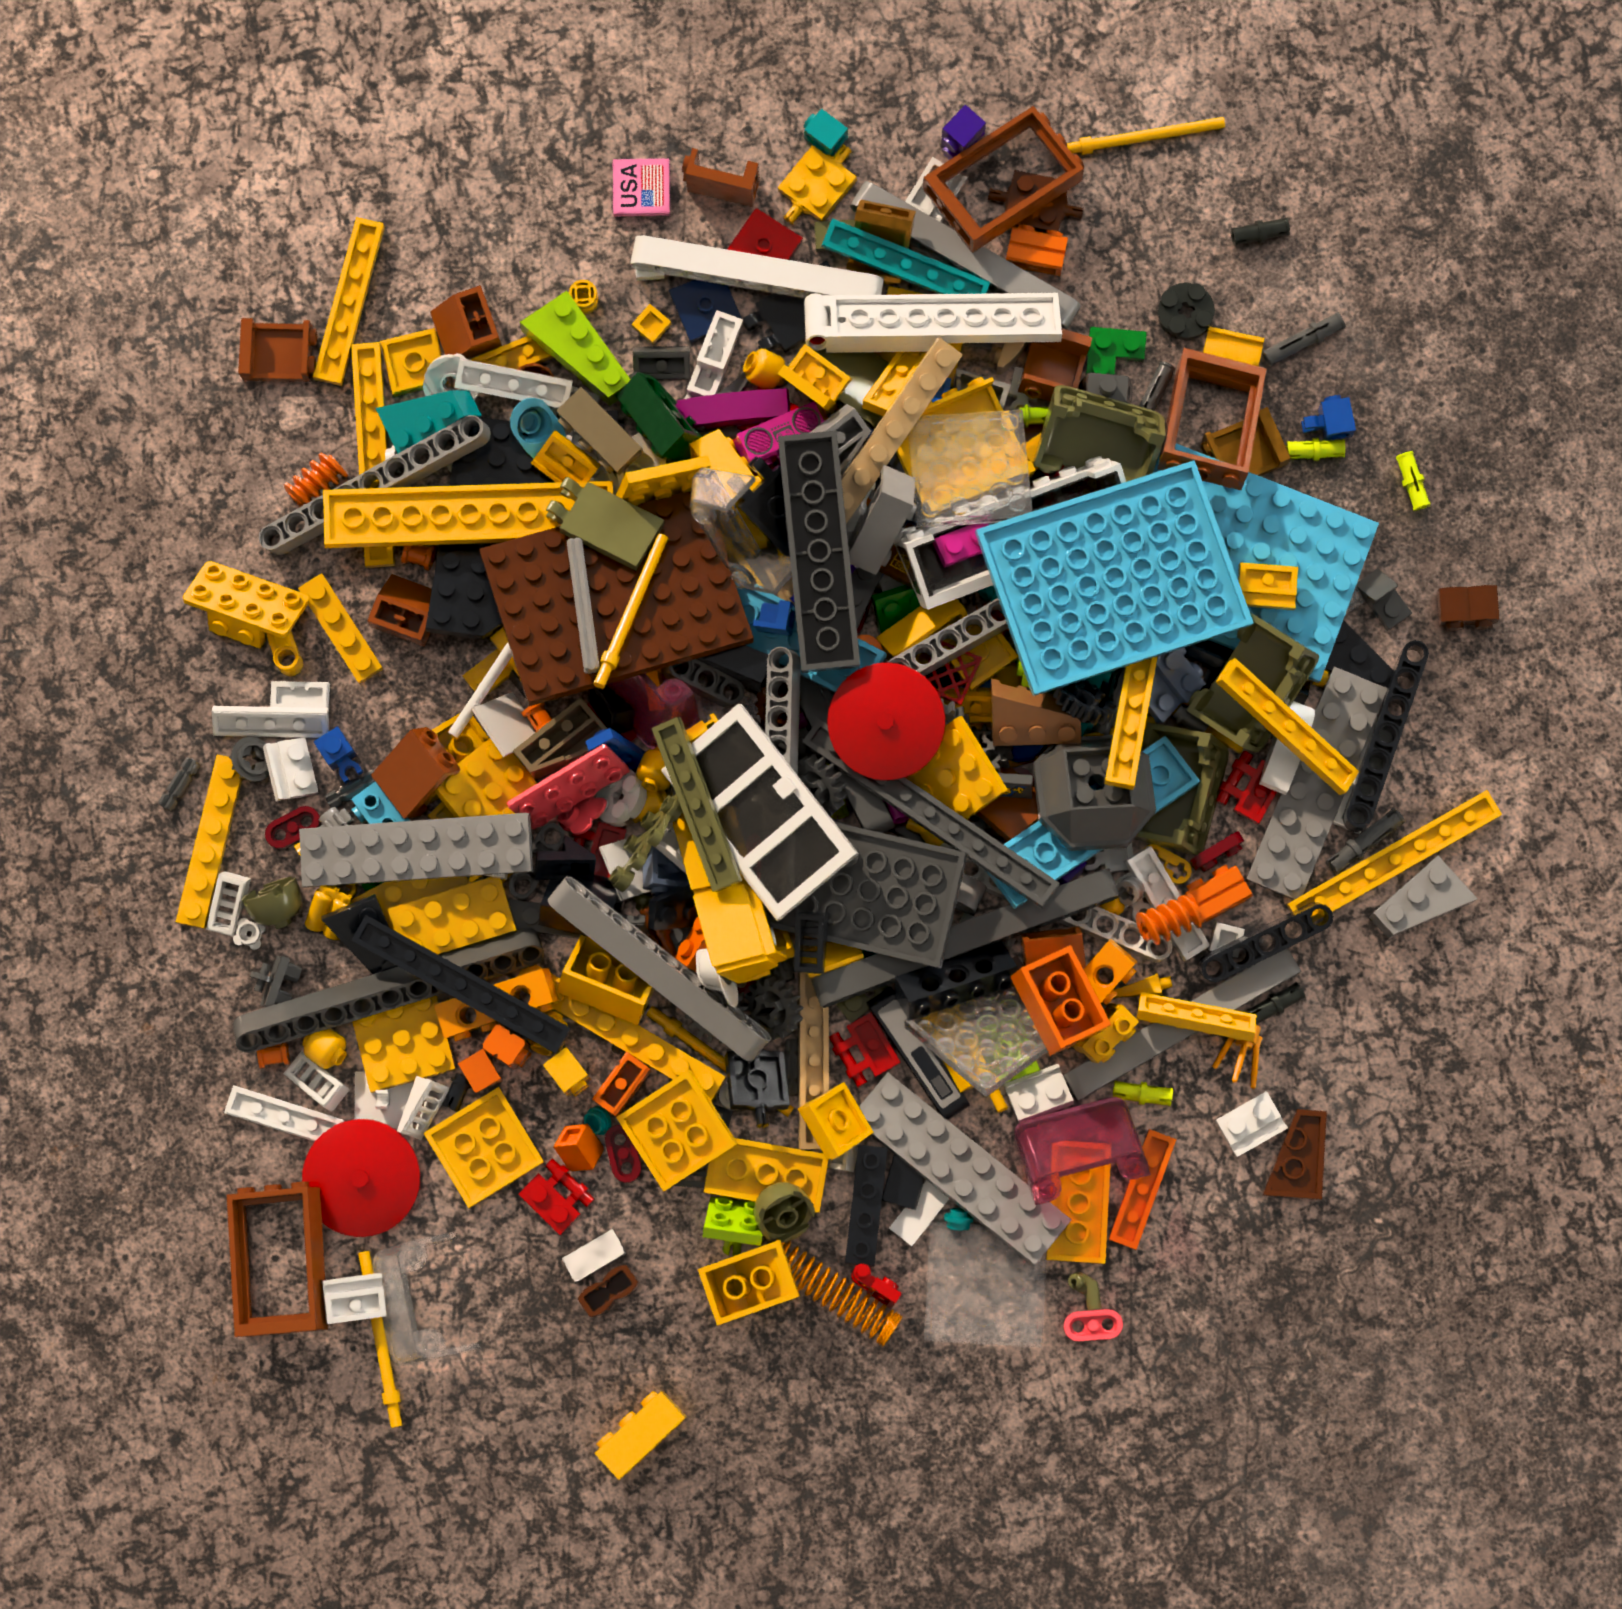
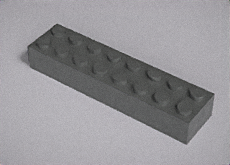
M837 430L778 436L801 672L810 673L859 668L860 656Z

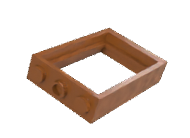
M1034 106L923 178V191L972 253L1082 182L1084 164L1081 158L1070 152L1064 137L1060 133L1056 134L1050 127L1051 124L1048 117L1043 112L1039 113ZM1031 128L1064 169L1065 173L980 228L945 183Z
M1183 348L1177 365L1165 427L1166 437L1161 448L1157 469L1165 470L1195 460L1202 481L1242 490L1249 472L1267 368ZM1188 377L1249 392L1236 465L1175 450Z
M309 1182L291 1183V1188L282 1189V1184L265 1185L264 1191L255 1192V1187L237 1188V1194L227 1195L234 1336L251 1337L328 1330L321 1282L325 1280L320 1187H309ZM302 1200L309 1313L252 1318L246 1206Z

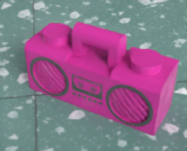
M815 401L738 433L734 444L740 457L744 456L748 463L757 456L758 458L761 457L770 468L774 465L773 462L775 460L781 466L780 458L778 457L780 456L778 436L810 433L823 423L824 419Z

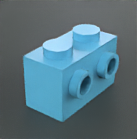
M376 781L351 799L356 805L352 808V811L361 823L365 820L369 824L410 821L409 818L404 819Z

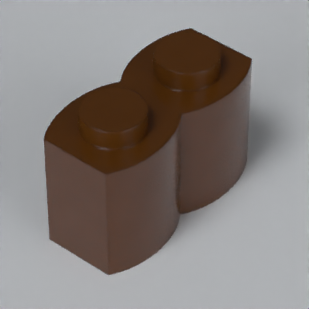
M1497 585L1439 588L1437 591L1439 626L1446 627L1447 631L1463 630L1464 625H1475V629L1493 628V624L1499 621Z
M621 1265L608 1272L602 1282L594 1283L584 1289L577 1300L589 1317H597L606 1313L616 1300L630 1296L638 1288L640 1282L629 1266Z

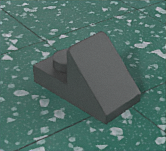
M1377 568L1357 582L1355 588L1385 629L1389 631L1408 618L1412 612L1397 593V583Z

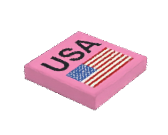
M613 159L614 217L670 216L669 159Z

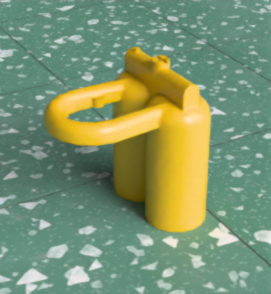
M346 885L350 889L346 893L340 892V888L335 886H320L314 893L304 923L307 929L314 932L323 931L327 938L340 940L321 920V916L352 904L351 900L357 890L356 885Z

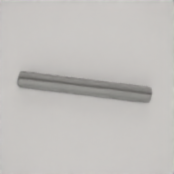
M570 538L567 540V549L583 667L585 673H596L600 667L583 542L580 538Z

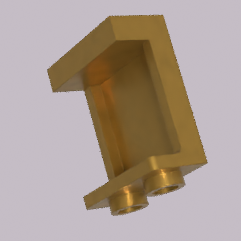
M860 199L855 214V228L909 249L916 211ZM850 258L846 266V270L880 276L884 279V284H900L902 281L900 278Z
M1268 407L1259 410L1249 466L1250 473L1262 476L1288 465L1291 459ZM1244 420L1212 434L1210 431L1204 433L1203 443H1200L1203 454L1222 462L1236 465Z

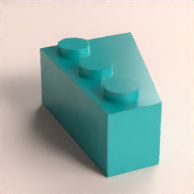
M451 390L376 408L397 453L466 416H482L470 391Z

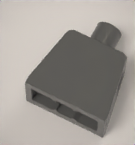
M1088 373L1079 382L1078 389L1132 404L1133 387L1128 376Z

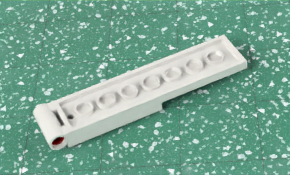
M1058 293L811 294L804 300L806 345L815 351L826 348V353L928 352L937 338H941L947 343L1061 342L1062 340Z

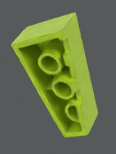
M565 291L520 321L521 330L527 337L533 339L540 345V348L559 361L566 370L579 378L585 386L605 403L611 406L618 401L616 395L631 379L568 291Z

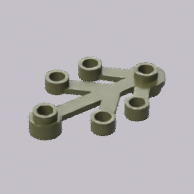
M676 794L673 797L667 796L660 806V811L656 814L651 811L645 814L640 822V826L647 830L640 837L632 834L624 843L623 849L633 855L624 867L617 866L609 877L612 886L619 891L624 892L629 887L635 876V872L631 871V868L639 871L643 867L651 846L656 847L663 839L669 821L675 822L683 811Z

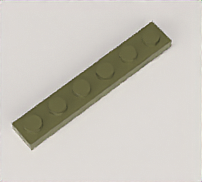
M675 717L651 728L712 891L718 892L743 881L681 717Z

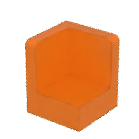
M484 1049L458 1063L475 1093H479L495 1082L500 1083L503 1081Z
M588 1124L565 1126L553 1146L570 1171L593 1170L604 1151L603 1145Z

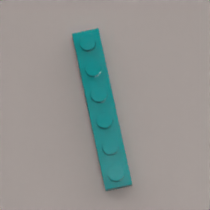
M833 218L821 245L823 248L937 294H986L990 282Z

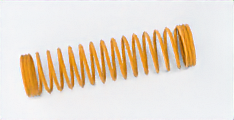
M788 1241L783 1247L785 1254L791 1245V1241ZM796 1246L787 1257L789 1266L796 1256L799 1246ZM805 1251L791 1268V1272L795 1269L793 1273L795 1282L803 1274L797 1287L798 1291L813 1276L806 1289L805 1296L810 1295L820 1283L813 1297V1302H815L828 1288L821 1302V1307H824L837 1292L829 1307V1312H832L845 1297L837 1312V1318L853 1302L845 1318V1323L850 1321L861 1307L852 1325L853 1328H856L870 1311L861 1328V1333H864L878 1316L869 1333V1339L877 1333L886 1321L876 1341L877 1344L879 1343L881 1347H884L903 1318V1315L900 1316L898 1312L894 1314L893 1309L876 1328L886 1309V1304H883L869 1321L878 1304V1299H875L861 1316L871 1296L867 1294L852 1312L863 1291L860 1288L844 1307L855 1286L854 1283L846 1289L836 1302L846 1283V1278L842 1279L827 1298L838 1278V1272L833 1275L819 1293L831 1267L825 1270L811 1288L823 1262L816 1266L803 1283L815 1260V1257H812L796 1276L807 1255V1251Z

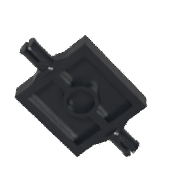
M763 1049L752 1062L743 1059L734 1051L726 1052L725 1065L730 1110L755 1111L756 1127H768L767 1111L787 1110L790 1106L784 1051H768Z

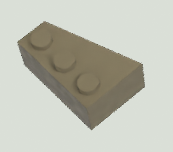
M582 387L556 410L561 417L558 422L569 433L573 430L580 437L578 442L587 452L591 453L594 450L601 457L598 462L609 474L614 470L620 475L644 452L642 447Z
M580 697L515 748L513 752L531 776L537 780L556 773L589 753L585 741L594 737V734L599 730L607 728L582 697Z

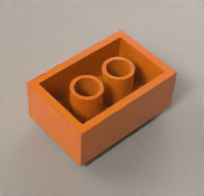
M1071 945L1020 968L1010 976L1050 1056L1102 1032L1111 1025Z

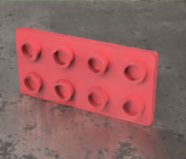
M602 744L507 802V805L514 813H530L531 829H536L537 827L544 826L549 820L562 812L569 811L582 800L594 796L607 785L619 781L622 776L630 772V769L606 744Z

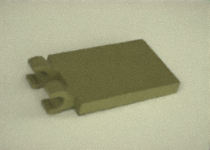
M565 477L560 485V488H562L560 494L576 502L571 510L568 511L557 501L551 500L546 508V511H548L546 517L561 524L560 533L570 538H580L583 545L637 571L657 535L663 528L664 519L590 482H587L585 487L582 488L573 479Z

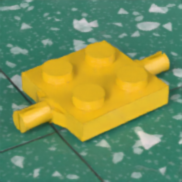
M842 144L834 156L824 154L813 145L809 148L778 186V191L793 204L792 208L783 217L786 222L793 225L801 213L812 215L819 221L826 220L857 182V177L845 169L842 164L849 154L852 153L849 147L846 148V145Z

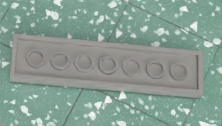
M1333 667L1317 705L1311 728L1356 767L1388 688ZM1301 760L1287 794L1281 793L1245 879L1293 900L1304 894L1344 794L1339 795Z
M530 813L299 829L302 887L305 888L323 885L336 886L533 872Z
M887 1072L859 1106L874 1132L871 1134L872 1137L888 1148L893 1154H896L913 1170L1032 1266L1035 1267L1072 1219L946 1118L944 1119L941 1114Z

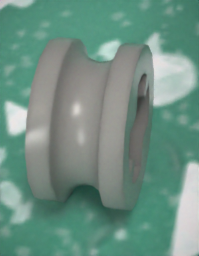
M1127 876L1117 884L1120 894L1119 899L1124 905L1135 904L1145 893L1143 883L1134 876ZM1128 887L1133 889L1131 895L1126 891Z

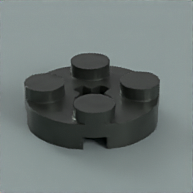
M1179 283L1173 285L1162 294L1157 309V317L1162 329L1166 333L1169 332L1171 335L1176 336L1177 339L1185 341L1201 337L1211 326L1215 314L1212 297L1198 283ZM1182 305L1192 307L1193 311L1190 314V318H1186L1184 314H1179L1178 311L1182 309Z

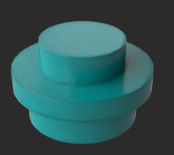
M594 1106L585 1115L584 1124H588L595 1135H604L611 1128V1118L604 1108Z
M952 1208L951 1212L944 1215V1220L947 1221V1228L952 1230H969L970 1223L974 1221V1218L962 1208Z

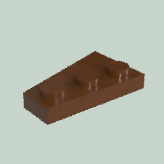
M1296 1110L1262 1196L1322 1200L1327 1111Z

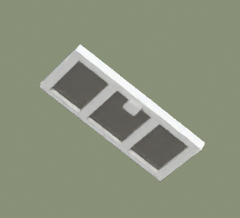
M738 703L691 744L738 870L776 921L783 919V917L859 854L742 704ZM665 766L661 770V772L673 786L667 768Z

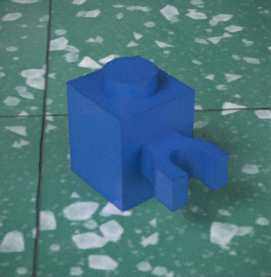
M1341 395L1326 397L1318 408V416L1303 417V421H1301L1303 433L1322 429L1324 440L1353 437L1356 431L1350 398H1341Z
M338 726L313 741L329 767L333 771L339 768V775L345 784L350 781L346 776L347 769L355 768L358 775L363 773L359 764L351 760L357 754Z

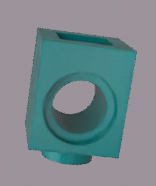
M822 108L816 115L811 114L803 126L805 128L804 139L827 155L834 156L848 138V128Z

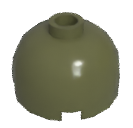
M285 877L263 885L264 888L258 891V894L254 889L241 899L250 918L263 926L274 925L276 929L291 924V917L298 913L302 905V894L295 877L293 879L292 877Z
M778 1182L768 1186L759 1194L754 1206V1217L757 1227L764 1237L772 1241V1238L779 1239L781 1242H788L798 1238L809 1228L808 1221L811 1215L813 1218L815 1215L814 1205L808 1195L799 1186L788 1182Z

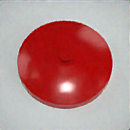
M897 663L871 664L852 673L836 690L828 710V733L837 755L855 772L876 780L902 779L920 771L936 755L945 733V710L936 688L918 671Z
M354 1119L331 1127L314 1142L304 1162L302 1182H309V1187H320L321 1215L324 1225L347 1236L368 1237L381 1234L393 1228L407 1216L415 1204L419 1193L421 1172L413 1147L395 1128L376 1120Z

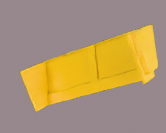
M726 805L717 813L726 837L744 858L749 853L739 822L741 809ZM682 813L672 823L690 888L694 892L693 899L712 966H714L718 975L738 984L777 967L779 962L787 959V956L776 951L763 902L742 875L743 881L718 892L712 891L685 816Z

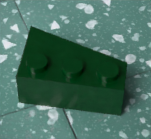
M637 372L616 395L622 404V411L628 417L634 419L637 423V431L643 437L650 440L653 444L651 449L658 457L675 461L691 459L689 443L703 437L693 427L696 421L691 416H688L686 419L675 406L678 402L653 376Z

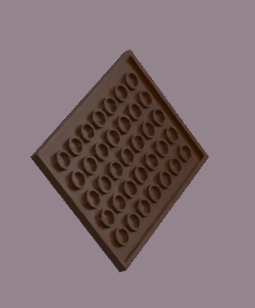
M702 487L637 505L664 519V526L659 534L667 536L668 541L620 650L618 665L615 670L611 671L606 684L754 642L751 628ZM560 526L479 549L528 706L596 688L593 683L598 672L590 674L584 672L567 549V540L570 537L560 533ZM583 545L599 662L603 652L608 651L651 548L637 571Z

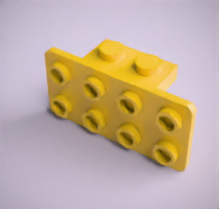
M208 561L184 593L183 602L207 611L209 631L261 649L266 641L265 632L280 638L288 636L307 607L309 597L301 592L213 561Z

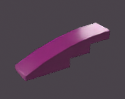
M787 388L764 389L676 400L678 403L675 405L685 419L691 416L696 421L693 425L694 428L705 427L712 429L733 424L741 427L766 422L790 412L789 389Z

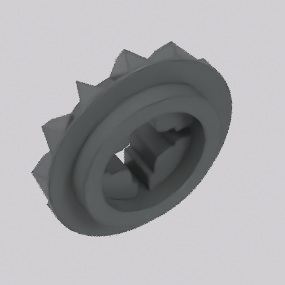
M245 737L232 746V753L229 758L232 760V770H236L239 774V779L244 778L251 783L262 781L269 776L263 746L266 743L256 737ZM252 754V759L259 761L252 765V767L249 761L243 759Z

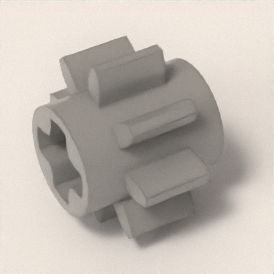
M336 807L327 810L318 819L322 824L320 827L345 826L354 822V819L345 808L339 811Z

